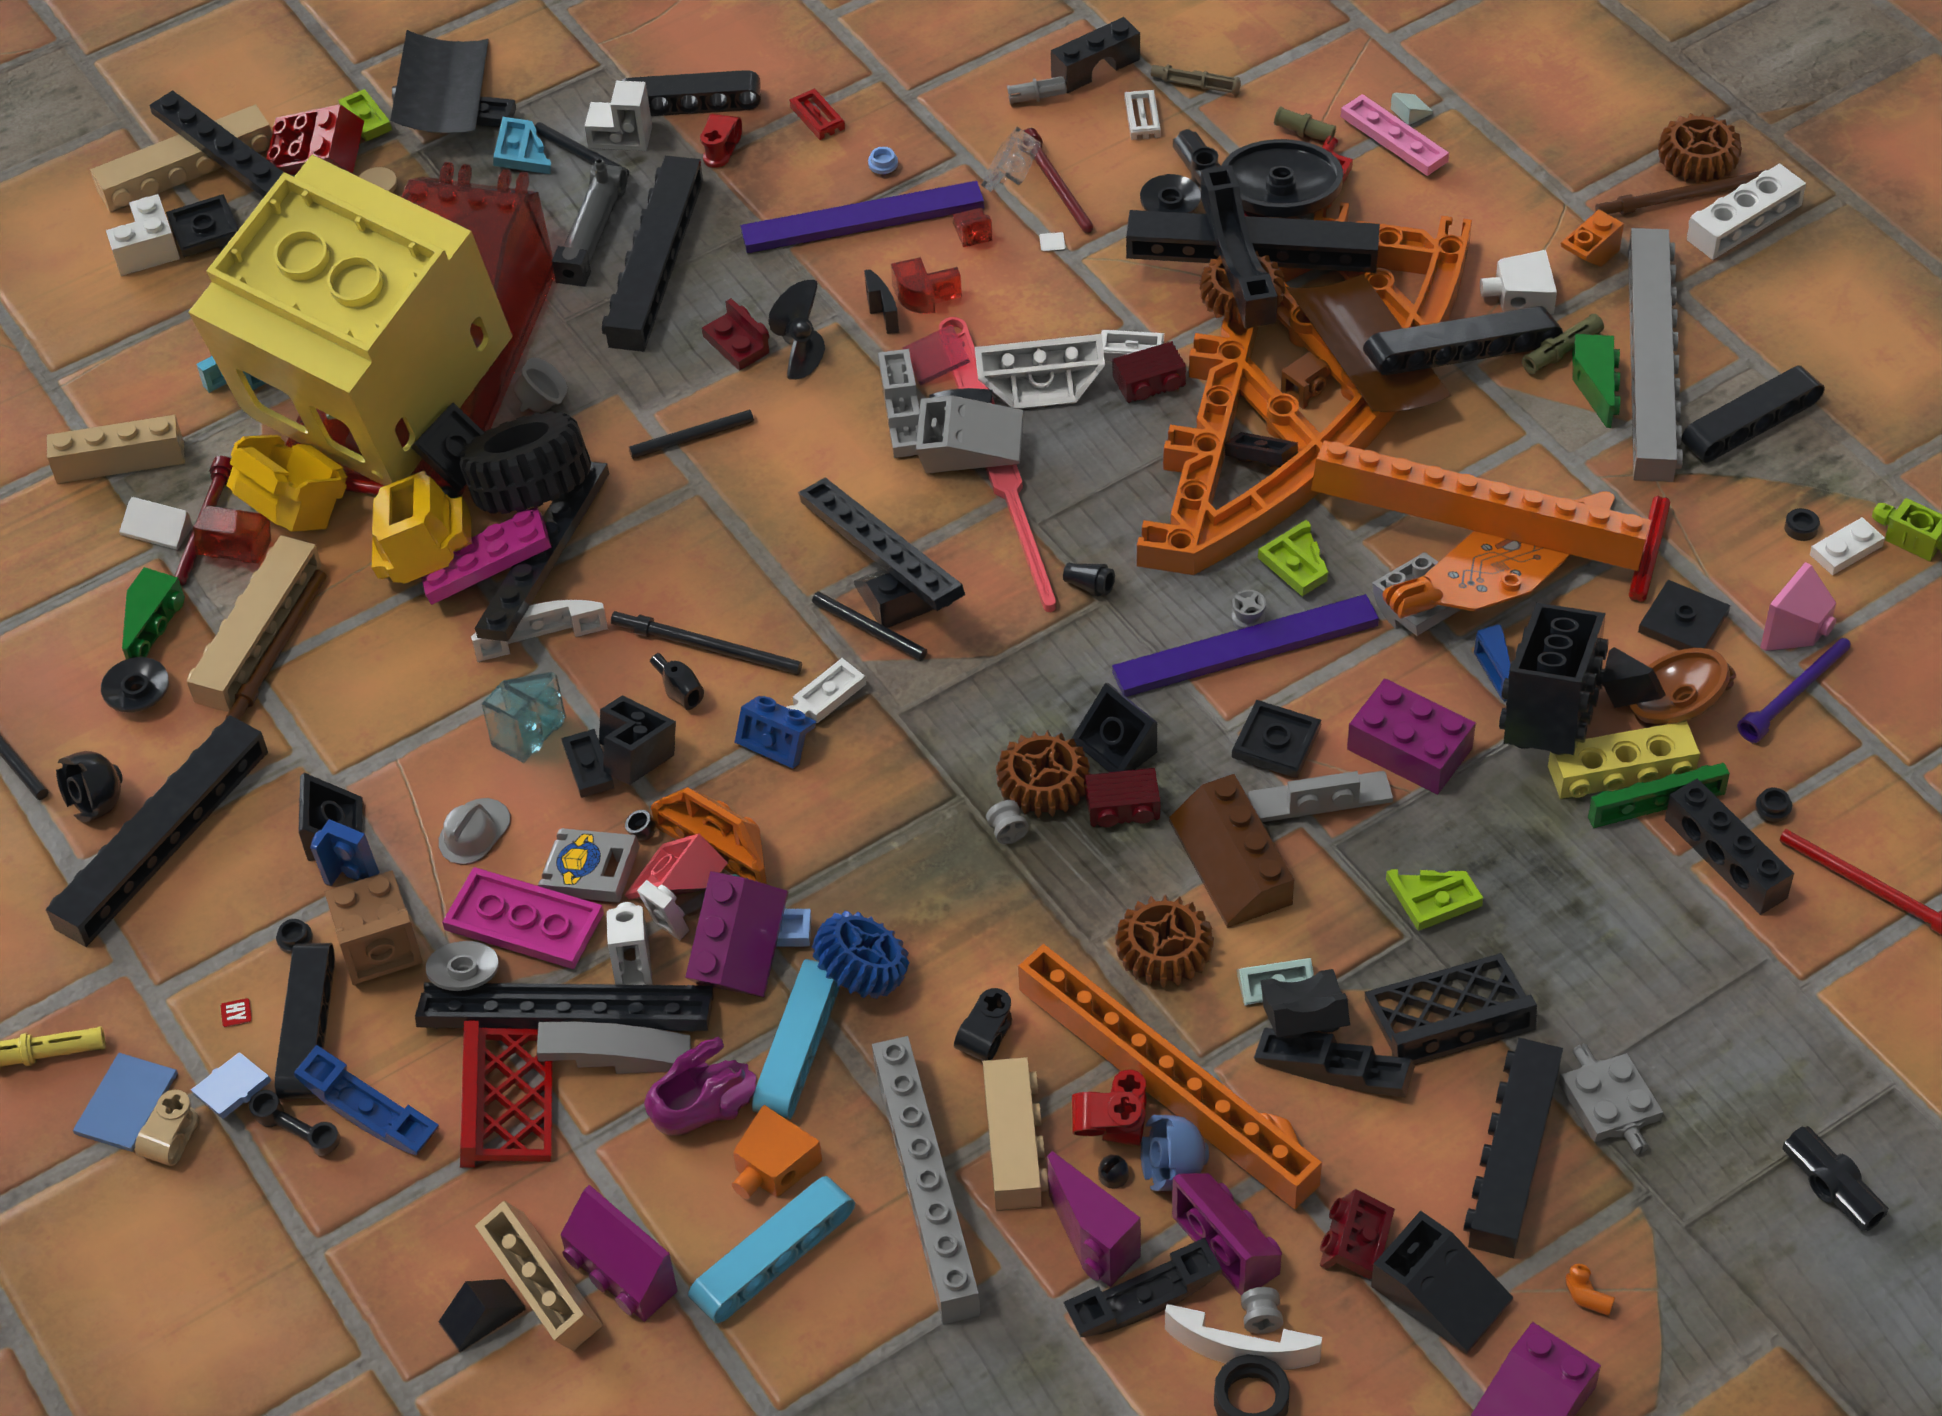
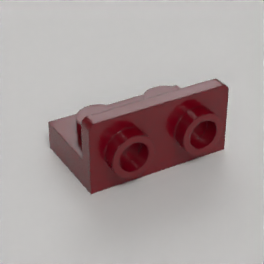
M730 298L725 301L727 313L702 327V334L714 348L740 371L769 354L768 339L770 335L763 323L756 322L744 306H739Z
M1354 1189L1343 1198H1338L1332 1205L1329 1213V1218L1332 1219L1330 1229L1320 1245V1251L1323 1252L1320 1266L1329 1269L1338 1263L1371 1280L1373 1264L1384 1252L1395 1209L1357 1189Z

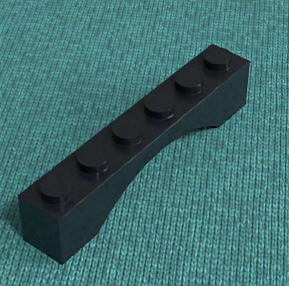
M1229 165L1201 170V200L1244 328L1276 324L1277 293L1270 274L1261 266L1253 248L1244 215L1240 188L1233 167Z

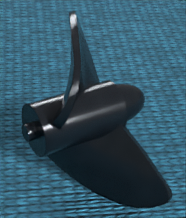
M804 280L790 286L780 295L769 312L768 322L770 330L774 334L782 336L785 342L792 345L787 370V378L789 380L802 379L811 374L819 365L825 351L822 336L817 331H814L812 323L808 320L817 291L818 283L816 280Z

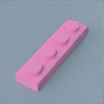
M1361 94L1341 108V118L1426 176L1448 162L1449 152L1365 95Z

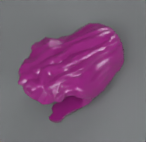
M715 1037L711 1040H705L695 1048L677 1057L668 1073L655 1082L646 1094L644 1102L646 1113L660 1132L669 1136H680L709 1122L736 1119L739 1110L750 1103V1098H753L756 1089L757 1078L752 1071L748 1070L747 1064L739 1063L736 1060H724L721 1063L710 1066L705 1063V1061L724 1048L721 1038Z

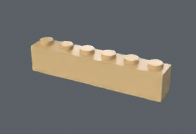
M256 104L214 120L257 153L269 149L272 137L271 128ZM176 135L90 169L98 194L108 210L113 212L128 206L129 202L153 196L223 167L181 135Z
M280 535L274 546L268 549L262 565L252 574L246 590L238 596L235 607L228 618L222 621L219 632L212 643L206 646L203 657L196 668H193L188 675L187 685L194 703L226 712L230 711L236 701V692L242 684L247 683L314 571L320 570L322 565L316 544Z

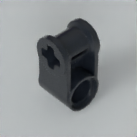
M991 988L980 995L968 1018L963 1021L954 1041L955 1049L982 1061L994 1058L1002 1039L1012 1023L1010 1012L1011 998L1007 992L1002 989Z

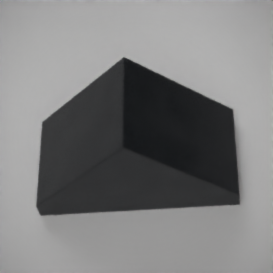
M1615 647L1609 650L1602 684L1614 708L1658 700L1666 695L1654 669Z
M505 1279L465 1281L438 1322L457 1350L462 1352L526 1309Z

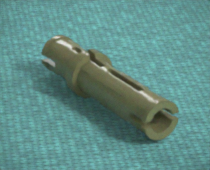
M1591 314L1554 339H1546L1538 349L1522 358L1524 369L1530 374H1535L1549 363H1557L1563 358L1565 353L1573 349L1575 334L1596 335L1604 329L1603 320L1597 314Z

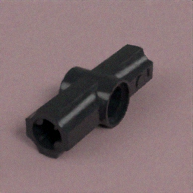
M1190 129L1180 131L1179 135L1173 139V148L1190 170L1191 180L1198 187H1201V170L1221 167L1218 163L1217 151L1207 147L1197 132H1192Z
M1801 1126L1784 1142L1782 1149L1809 1176L1808 1180L1814 1193L1826 1203L1834 1202L1861 1231L1871 1230L1887 1215L1889 1208L1861 1180L1860 1170L1854 1161L1845 1154L1836 1155L1809 1126Z

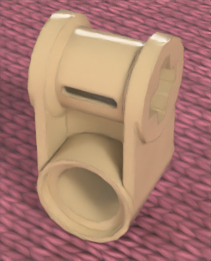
M175 1089L162 1094L158 1099L149 1119L141 1128L136 1138L135 1153L138 1156L169 1166H174L178 1163L187 1142L199 1122L198 1114L191 1107L190 1099L185 1092Z

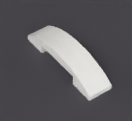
M557 600L530 605L508 642L477 638L476 632L471 638L477 662L510 654L508 646L510 643L573 628L575 637L606 630L608 627L603 603L588 600Z
M1169 1304L1166 1305L1165 1330L1184 1346L1212 1360L1226 1364L1233 1358L1243 1355H1259L1276 1362L1282 1370L1307 1367L1320 1362L1322 1337L1283 1329L1279 1343L1205 1327V1312Z

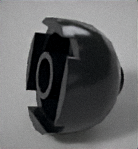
M93 751L78 752L59 759L58 763H62V768L56 770L58 787L67 807L74 804L81 812L74 815L78 820L85 823L107 814L114 808L119 800L120 784L123 781L122 773L117 765L112 764L106 757Z

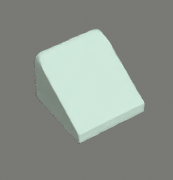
M1397 92L1392 94L1391 110L1407 125H1411L1433 114V111L1415 94Z

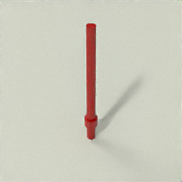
M1785 829L1779 839L1780 842L1930 924L1931 930L1942 935V910L1938 913L1790 830Z

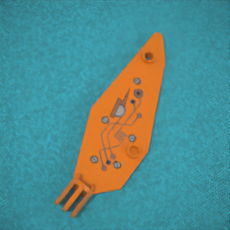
M1603 491L1573 501L1592 506H1602L1610 510L1615 496L1610 492ZM1474 531L1424 576L1392 585L1383 591L1382 596L1383 600L1400 619L1430 610L1438 605L1475 612L1531 594L1571 555Z

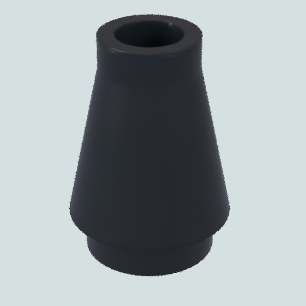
M1069 562L1064 568L1063 580L1096 596L1108 595L1114 586L1115 572L1113 569L1108 568L1107 564H1075Z

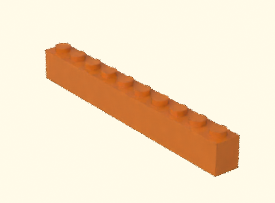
M1326 440L1323 441L1316 458L1311 491L1638 571L1651 520L1641 518L1635 514L1616 512L1602 506L1575 502L1569 498H1559L1540 493L1536 490H1526L1503 482L1489 481L1477 478L1471 474H1461L1444 470L1438 466H1428L1409 461L1405 458H1395L1372 450L1358 449L1346 446L1340 442Z
M1044 943L1018 965L1019 990L1117 1069L1120 1071L1132 1069L1141 1073L1146 1080L1147 1093L1176 1116L1184 1117L1193 1122L1206 1140L1294 1210L1320 1186L1322 1162Z

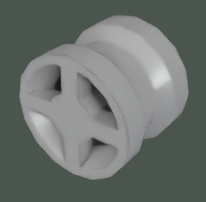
M1243 590L1234 596L1232 600V623L1235 628L1239 630L1265 622L1266 599L1261 593L1255 590Z
M1014 800L1001 801L992 806L986 814V820L989 826L995 829L994 835L1001 844H1011L1020 840L1029 829L1028 822L1023 816H1020V808Z
M1256 1287L1249 1289L1241 1295V1306L1246 1311L1244 1328L1248 1332L1265 1334L1274 1332L1283 1325L1282 1313L1277 1309V1306L1280 1304V1295L1276 1289Z

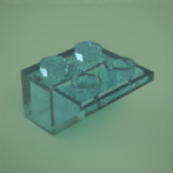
M553 672L503 680L481 703L491 745L522 763H525L532 754L540 750L543 742L554 730H558L562 726L566 718L558 678Z

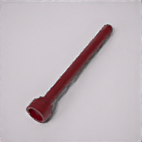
M1027 128L1020 132L1016 138V144L1020 150L1034 158L1082 231L1090 233L1093 230L1092 222L1042 150L1043 140L1037 130Z
M215 457L209 472L212 482L174 576L178 577L181 586L185 585L224 485H227L233 467L230 465L231 458Z

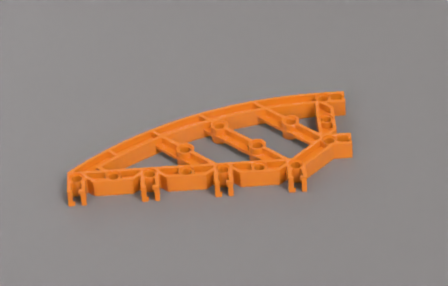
M1340 203L1338 219L1327 218V208L1329 209L1330 205L1316 211L1314 220L1348 222L1349 203ZM1441 216L1436 239L1423 229L1380 224L1376 273L1338 272L1346 280L1364 274L1402 328L1448 321L1457 298L1470 244L1472 220L1463 219L1461 236L1448 235L1449 225H1452L1453 218ZM1357 221V223H1372L1365 221ZM1279 267V270H1282L1284 275L1285 293L1283 294L1281 306L1277 307V319L1289 330V339L1294 345L1305 347L1316 357L1328 363L1331 375L1341 384L1342 396L1351 402L1320 433L1299 411L1298 400L1290 394L1282 393L1251 360L1259 326L1245 329L1243 322L1239 325L1237 320L1232 319L1227 323L1224 317L1221 337L1195 333L1194 348H1191L1189 354V378L1207 380L1197 415V427L1191 428L1171 424L1169 426L1168 440L1164 444L1163 470L1182 473L1171 511V524L1143 520L1142 537H1139L1137 542V567L1195 575L1232 555L1273 529L1320 493L1311 491L1316 458L1324 440L1340 442L1346 446L1365 450L1395 415L1396 412L1372 411L1286 288L1289 286L1285 282L1313 269ZM1386 269L1426 275L1415 304L1394 285V276ZM1242 395L1266 421L1267 432L1279 439L1298 442V453L1251 489L1216 510L1212 504L1225 458V443L1230 439Z

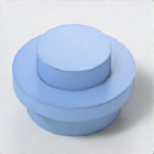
M878 147L871 152L868 158V166L871 171L877 174H888L897 168L898 158L891 148Z

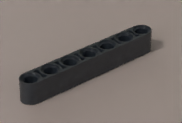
M1537 306L1379 332L1367 339L1363 346V351L1380 374L1392 375L1533 351L1538 349L1546 339H1554L1562 334L1563 330L1545 307Z

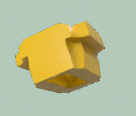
M279 435L243 436L235 442L230 465L233 467L226 485L232 490V494L276 525L282 526L291 532L327 528L336 499L343 497L347 486L345 484L347 476L341 465L312 445L296 444L292 445V448L284 445L285 442Z
M425 470L381 487L378 495L373 499L372 570L378 579L381 578L382 580L390 577L393 582L405 584L448 567L454 558V551H459L472 544L471 515L463 497L450 498L447 494L445 495L436 482L426 474Z

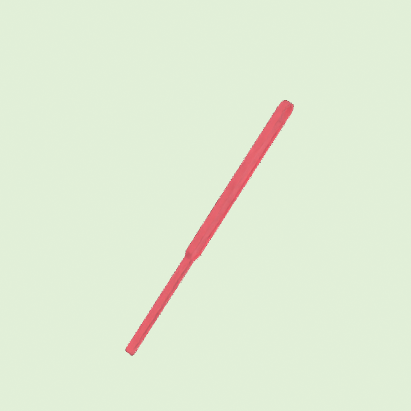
M957 317L944 319L939 324V337L957 389H988L978 380L975 347L965 321ZM949 327L962 329L960 333L955 335L944 332ZM1016 464L985 467L994 494L1005 499L1043 609L1046 612H1053L1056 609V599L1018 495L1023 488L1018 467Z

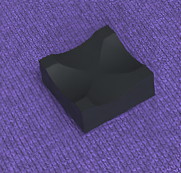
M1333 969L1319 971L1316 975L1298 982H1282L1275 979L1261 980L1263 1007L1276 1037L1292 1039L1302 1036L1303 1033L1314 1031L1329 1033L1337 1031L1340 1027L1350 1026L1348 998L1345 993L1341 992Z

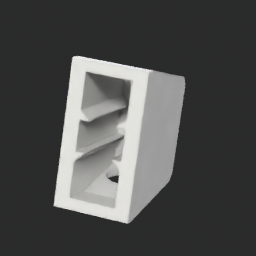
M1546 250L1500 259L1497 262L1496 277L1480 279L1481 297L1499 296L1503 312L1543 306L1551 315L1554 314L1557 290Z
M631 902L620 903L616 908L609 909L606 912L607 941L615 985H653L649 940L643 907L636 906ZM635 948L636 960L627 961L624 959V952L627 949Z

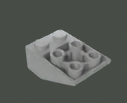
M952 395L921 399L916 451L925 473L1020 464L1023 410Z

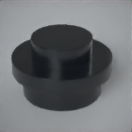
M1772 787L1764 790L1757 797L1755 808L1762 818L1777 822L1786 819L1790 815L1792 802L1784 790Z
M289 919L283 922L276 935L279 948L286 953H292L294 944L311 943L313 939L309 925L299 919Z

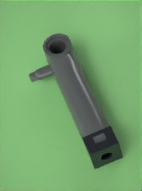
M603 159L595 161L590 173V186L564 246L557 247L552 259L556 283L586 286L591 274L590 261L616 200L624 195L627 187L628 176L625 167L607 165Z

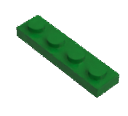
M1725 763L1712 766L1704 765L1696 770L1681 774H1670L1662 779L1646 783L1638 782L1630 787L1615 791H1603L1591 797L1588 819L1594 829L1667 810L1670 794L1696 778L1716 797L1725 795L1730 773Z

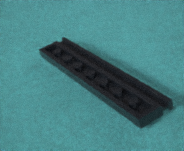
M424 982V992L420 996L415 1021L416 1027L436 1029L464 1028V1021H479V1028L538 1029L539 1022H594L668 1031H708L714 994L713 986L485 983L469 990L452 991L442 989L432 982Z

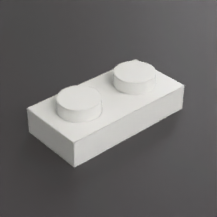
M1861 517L1811 546L1810 556L1831 575H1834L1883 547L1885 537Z
M646 880L637 891L654 923L680 941L688 933L689 929L683 919L685 913L675 904L677 897L664 885L661 884L657 888Z

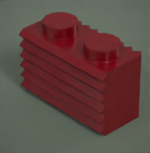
M1173 341L1113 358L1112 376L1126 402L1130 403L1132 400L1135 402L1137 400H1145L1156 393L1175 391L1179 387H1184L1186 385V365L1178 350H1176Z
M1155 768L1085 775L1086 799L1091 826L1112 827L1117 823L1123 824L1124 822L1130 823L1132 821L1144 824L1153 819H1160V796Z

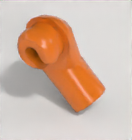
M1572 1265L1570 1273L1566 1275V1286L1574 1302L1581 1307L1609 1316L1615 1297L1594 1290L1589 1280L1591 1271L1586 1265Z

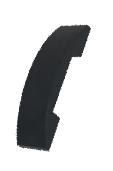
M1202 1238L1170 1253L1171 1261L1102 1292L1100 1287L1097 1286L1065 1301L1064 1306L1080 1337L1114 1331L1151 1317L1165 1310L1167 1304L1175 1305L1214 1280L1222 1273V1268L1206 1239Z

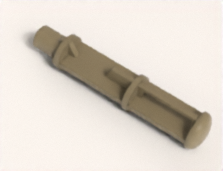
M1169 64L1165 67L1152 65L1151 76L1162 78L1164 82H1174L1201 87V89L1223 91L1236 95L1241 87L1239 77H1228L1208 73L1207 71L1194 70L1190 72L1173 69Z

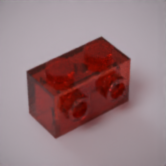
M206 505L193 526L195 554L259 564L271 543L270 520L261 513Z

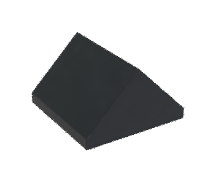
M1105 683L1072 738H1074L1077 746L1083 747V751L1109 772L1135 770L1157 753V722L1111 684Z
M303 773L300 776L298 833L307 860L315 861L310 848L311 842L316 832L322 830L329 819L362 832L363 797Z

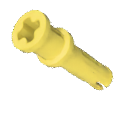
M98 1026L97 1028L40 1037H32L31 1034L24 1033L20 1035V1038L0 1041V1070L3 1066L22 1063L25 1066H32L36 1059L98 1049L104 1050L106 1048L104 1030L102 1026Z

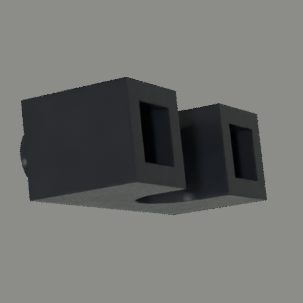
M1122 17L1052 49L1051 78L1064 77L1067 87L1066 93L1068 94L1092 82V71L1102 59H1105L1116 71L1140 60V32L1125 17Z

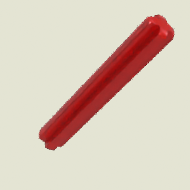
M1656 496L1652 500L1648 519L1651 520L1638 571L1634 570L1629 589L1631 600L1643 602L1647 599L1671 503L1667 497Z

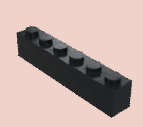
M1518 1038L1515 1052L1510 1050L1507 1052L1503 1072L1509 1073L1508 1082L1500 1081L1496 1103L1502 1104L1500 1114L1492 1112L1488 1135H1492L1494 1138L1492 1145L1484 1144L1480 1166L1485 1167L1486 1170L1484 1177L1476 1176L1472 1192V1198L1478 1200L1476 1210L1468 1208L1463 1231L1470 1232L1469 1248L1514 1259L1563 1052L1561 1047Z

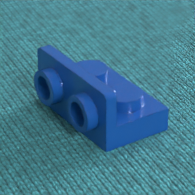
M758 696L741 706L734 742L793 769L800 764L805 735L815 728L816 721L805 716L802 711L789 709L777 704L770 697Z
M329 819L322 830L317 831L314 835L310 848L325 884L332 886L341 872L354 880L359 878L365 879L379 874L364 833Z

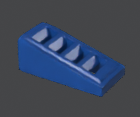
M1500 624L1477 631L1474 654L1502 699L1503 684L1505 678H1509L1511 663L1503 629Z

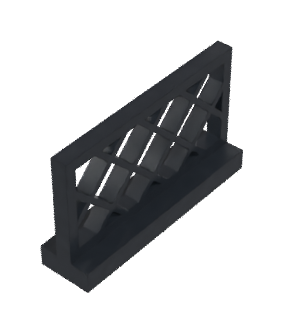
M1502 953L1365 992V1001L1392 1050V1056L1411 1058L1414 1065L1536 1030L1537 1004L1531 994L1526 996ZM1498 968L1501 973L1498 981L1481 976L1483 971ZM1455 979L1468 982L1464 990L1447 986V983ZM1475 984L1491 989L1492 992L1489 997L1485 998L1472 994L1471 991ZM1420 989L1434 992L1430 1000L1416 997L1412 994ZM1500 992L1515 997V999L1503 1003L1495 1001ZM1441 994L1458 999L1454 1008L1436 1003ZM1389 998L1399 1001L1396 1009L1392 1010L1380 1006L1378 1001ZM1465 1002L1483 1007L1468 1013L1461 1011ZM1408 1004L1424 1010L1420 1017L1416 1018L1402 1013L1405 1006ZM1431 1012L1448 1017L1433 1023L1426 1021ZM1396 1022L1413 1027L1398 1033L1393 1031Z

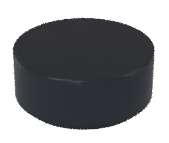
M1798 508L1787 514L1784 529L1791 538L1798 541H1808L1817 535L1820 520L1813 511Z

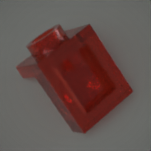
M982 208L952 214L953 224L963 247L993 241L992 220L989 215L984 214Z

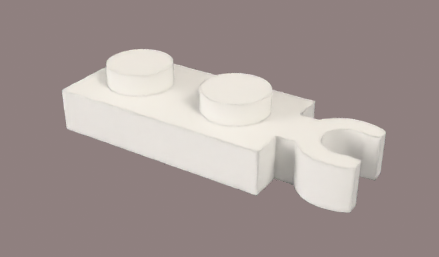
M841 658L793 696L794 705L787 706L786 708L802 711L805 716L819 723L866 685V676Z

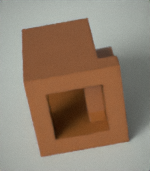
M1310 351L1282 370L1281 392L1294 396L1299 402V407L1302 409L1308 406V399L1320 394L1326 387V378L1331 375L1330 366L1326 361L1319 359Z

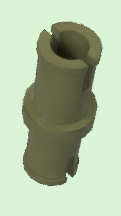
M1279 107L1274 118V125L1298 132V136L1303 138L1309 136L1325 142L1328 136H1331L1332 140L1336 133L1335 125L1315 120L1310 114L1305 113L1301 115L1283 107Z

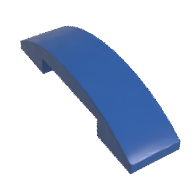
M318 1045L313 1048L294 1072V1076L306 1088L334 1111L365 1132L404 1152L417 1155L439 1127V1124L410 1105H407L404 1109L347 1071V1064Z

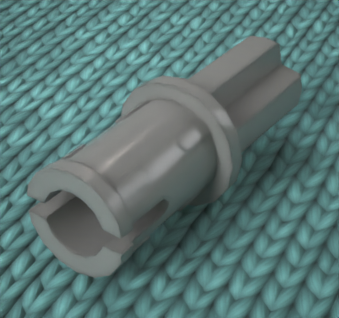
M1061 76L1036 81V78H1034L1033 82L1008 85L1007 90L1011 105L1034 99L1040 102V98L1062 95L1067 92L1064 77Z

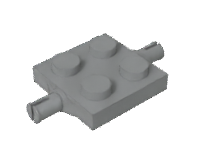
M1587 1044L1576 1046L1573 1049V1054L1577 1057L1582 1067L1561 1074L1558 1083L1594 1142L1609 1137H1625L1634 1154L1638 1155L1639 1152H1645L1649 1145L1639 1130L1643 1126L1660 1121L1663 1111L1630 1057L1626 1053L1607 1060L1598 1061L1593 1057Z

